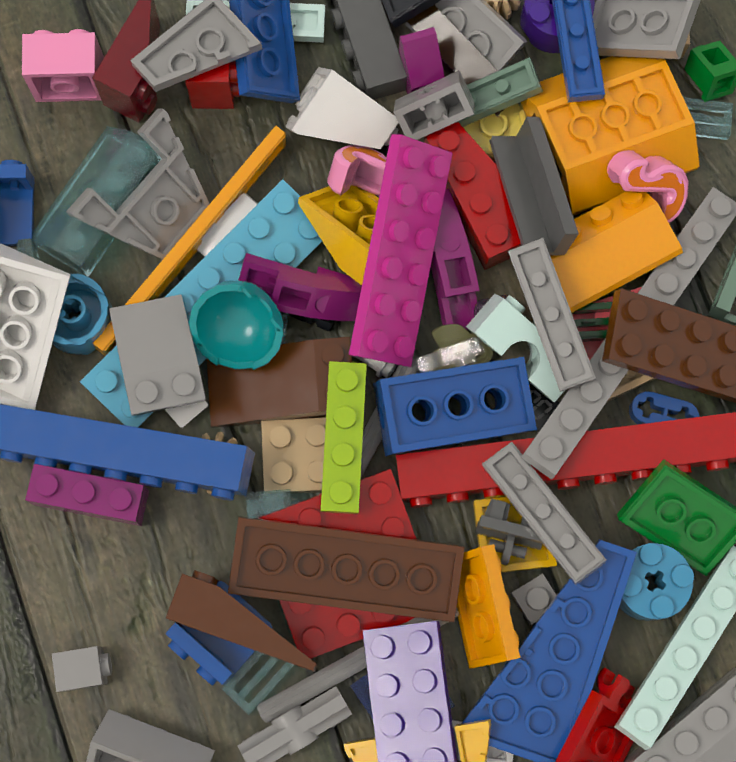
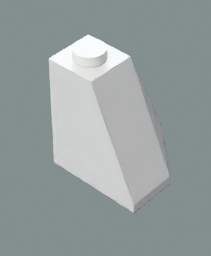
M318 67L300 93V100L295 104L297 110H299L298 116L292 115L286 124V128L296 134L381 149L383 145H389L391 134L398 133L396 126L399 122L395 115L335 71Z

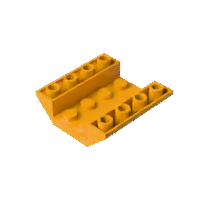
M618 56L601 59L600 65L605 96L600 100L568 103L564 75L562 73L540 81L543 92L520 102L527 117H540L549 146L562 173L561 182L572 215L600 206L625 192L620 183H613L607 173L610 160L621 151L632 150L644 159L649 156H661L683 169L685 174L700 167L695 122L665 59Z

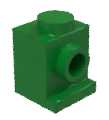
M719 40L691 49L684 70L703 92L702 100L707 102L732 94L736 87V59Z

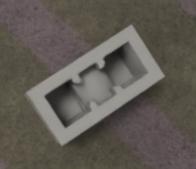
M459 70L396 99L393 112L405 136L418 140L473 115L474 100Z

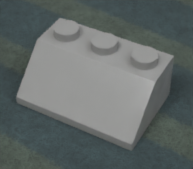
M109 709L91 740L86 762H212L215 750Z

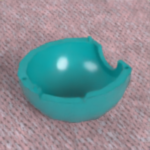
M224 281L202 293L192 306L189 319L192 340L201 354L215 365L220 364L233 369L253 368L255 370L269 363L280 349L284 332L282 316L276 304L260 287L247 281Z

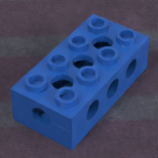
M524 357L385 378L373 383L385 456L537 430ZM486 392L490 393L495 399L493 410L488 408L484 402ZM450 398L456 399L460 404L458 416L451 413L448 408ZM414 403L420 404L425 410L423 422L416 420L412 414Z

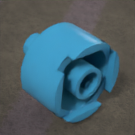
M82 274L70 275L52 343L63 352L82 355L92 353L96 350L93 342L111 322L109 308L113 307L102 288L93 279ZM71 312H81L78 317L70 319L69 314Z
M648 543L633 549L637 554L619 608L628 616L645 621L668 618L682 610L690 599L694 580V573L685 558L678 551L664 544ZM653 575L656 578L655 584L657 588L648 590L649 582L645 577Z

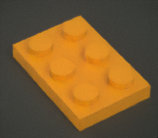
M494 544L464 552L456 607L459 611L458 621L469 669L520 658L518 649L519 638L513 627L510 615V600L504 589L501 576V561L496 554Z

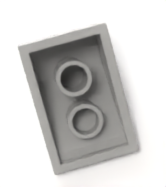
M182 294L109 308L131 416L190 405L206 400Z

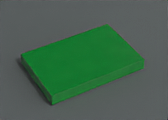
M664 459L617 513L619 521L653 543L672 547L685 558L689 566L705 576L708 575L736 543V506Z

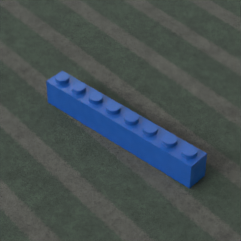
M0 404V459L22 463L23 458L35 460L34 464L54 468L57 467V464L69 465V471L90 475L92 470L105 472V478L126 481L127 476L140 478V484L161 488L163 482L176 484L175 490L189 494H197L198 488L211 490L212 497L233 501L234 495L245 497L247 495L255 452L248 446Z

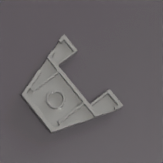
M158 108L137 133L161 157L160 162L116 212L93 189L87 188L66 213L89 226L163 260L210 203L194 169L190 168L183 154L184 147L170 126L169 121L171 119L164 109Z

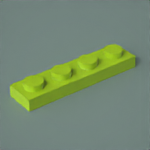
M329 361L321 512L359 513L367 363Z

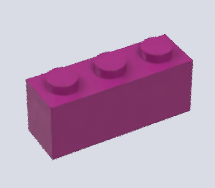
M34 464L25 500L34 506L142 526L149 490L141 484Z

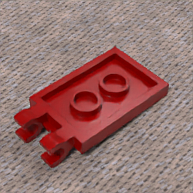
M603 668L597 677L599 693L593 690L590 692L555 762H624L634 741L614 726L632 700L631 696L635 690V687L630 685V681L627 678L618 674L615 682L611 685L616 674L607 668Z

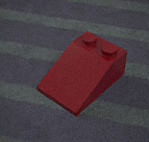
M154 0L137 1L92 77L103 105L138 123L141 122L145 114L149 115L153 111L157 103V92L135 70L130 61L159 38L160 21Z

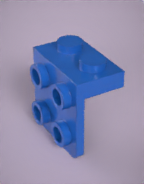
M4 160L0 164V244L6 246H28L33 242L35 178L28 166L17 160Z
M219 581L217 586L228 593L229 586ZM229 594L272 628L271 623L243 598L236 594ZM177 622L165 633L172 640L168 646L183 660H186L188 656L192 657L200 665L196 672L212 686L217 681L222 685H226L255 652V650Z

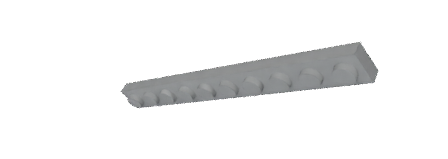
M712 187L677 237L683 253L656 267L637 294L674 305L735 218L736 202ZM605 340L590 359L596 379L568 390L521 457L550 479H553L628 372V369L602 362Z

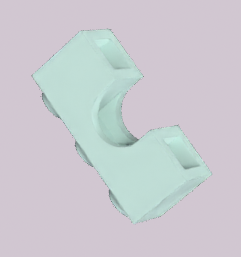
M494 294L466 327L501 356L512 344L526 341L530 348V357L526 363L528 381L544 396L555 402L564 391L560 392L534 320L531 323L522 315L526 310L525 307L512 296L508 295L504 299Z

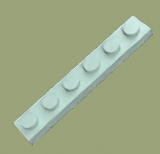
M734 545L716 566L614 726L645 750L650 749L736 612V547Z

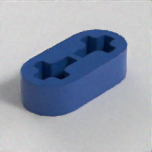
M645 391L638 394L629 405L630 417L636 424L677 420L676 418L668 417L667 413L676 415L681 410L685 411L686 418L700 417L697 408L693 404L654 392ZM647 400L650 402V408L661 411V414L651 413L645 418L642 416L643 410L639 409L638 405H642Z

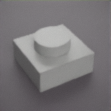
M544 574L539 575L510 593L529 625L540 619L557 596Z

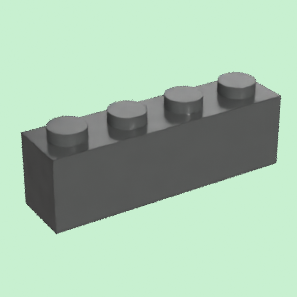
M332 0L335 8L331 9V15L336 30L342 29L345 37L344 40H341L345 58L347 61L353 60L356 69L352 71L355 87L373 100L405 91L407 75L381 0Z

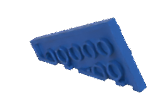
M599 539L595 546L605 557L606 563L577 585L569 578L519 645L520 658L507 661L462 723L490 719L489 746L534 762H555L593 689L637 554L636 551Z

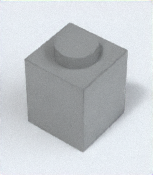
M94 646L52 653L56 692L107 685V676H112L111 657L109 653H104L103 647Z

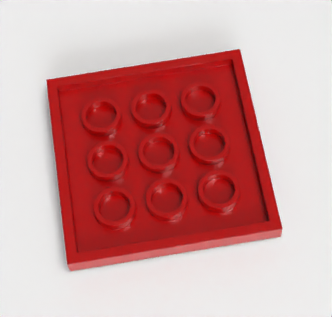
M390 468L360 479L358 514L321 512L322 494L257 517L258 519L416 539ZM279 600L297 649L310 659L363 639V630L398 626L415 618Z

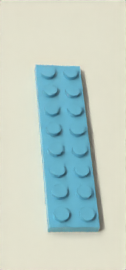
M283 179L165 296L170 297L182 294L188 323L192 306L202 293L224 281H238L246 253L296 268L322 242L298 204V199L301 196ZM193 342L198 365H200L206 357L201 354ZM117 345L80 381L93 396L126 426L139 427L153 413L131 416Z

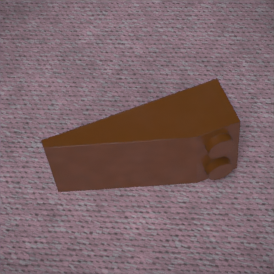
M350 337L313 339L281 344L279 351L270 362L255 370L253 368L233 369L220 364L215 365L207 359L211 428L261 424V421L326 418L329 361L352 363V356L349 355Z
M194 570L192 577L185 574L181 575L166 619L313 672L316 671L317 664L217 586L219 580H216L215 577Z

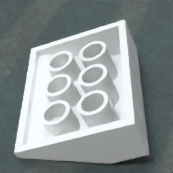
M0 244V404L35 410L71 274L3 244Z

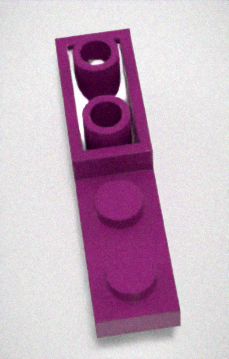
M445 189L431 269L442 325L459 324L466 330H469L466 326L479 312L476 292L480 290L460 215L449 189Z
M246 253L238 281H247L260 287L269 295L281 312L324 320L355 321L362 285L349 275L319 266L315 274Z

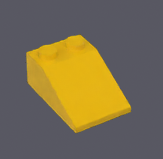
M351 185L341 196L333 192L328 186L299 197V206L339 268L362 285L379 198L354 185Z

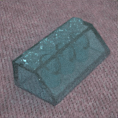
M107 126L33 231L32 244L80 274L89 277L115 238L69 216L66 211L87 188H91L116 212L160 162L161 157L142 137L132 131Z

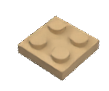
M326 418L261 421L264 494L322 492Z

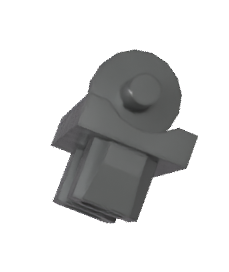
M491 499L484 515H481L477 523L475 533L504 541L494 539L489 541V545L494 544L496 552L501 553V564L508 565L510 556L525 558L527 548L514 544L540 550L543 543L523 518H521L520 524L507 521L510 504Z

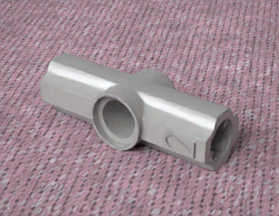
M335 686L304 706L298 705L271 722V726L255 733L237 746L245 762H275L288 753L292 755L319 738V734L344 721L352 713Z

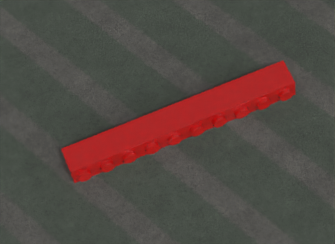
M736 412L586 431L553 479H550L535 467L533 469L546 485L557 484L558 490L580 487L579 481L594 480L595 485L613 484L617 482V477L627 475L632 476V481L646 480L663 459L686 474L692 473V467L706 466L709 472L729 469V463L736 462ZM534 438L396 455L403 503L410 502L411 508L431 506L433 499L447 498V503H461L469 501V495L483 493L484 499L504 497V493L485 471L482 463L510 442H513L523 455Z

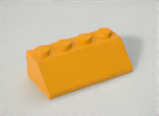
M625 191L575 218L578 236L565 255L550 256L571 313L682 254L683 250L658 202L647 192Z

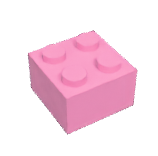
M83 29L71 30L69 33H53L47 30H38L33 34H22V76L36 102L101 101L92 79L104 59L95 32L90 33Z

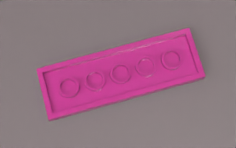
M391 134L349 355L411 367L452 152L404 135Z

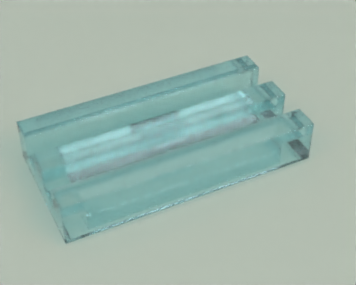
M683 97L688 109L724 113V117L692 112L691 116L695 123L723 126L722 128L695 124L696 136L722 140L729 139L731 136L733 103L711 100L704 102L702 99Z
M256 651L222 690L250 715L292 669L294 664L286 662L248 704L244 698L280 660L271 657L245 687L237 693L233 688L264 655Z

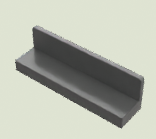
M526 117L517 136H492L489 142L521 245L544 238L550 255H565L579 233L540 117Z

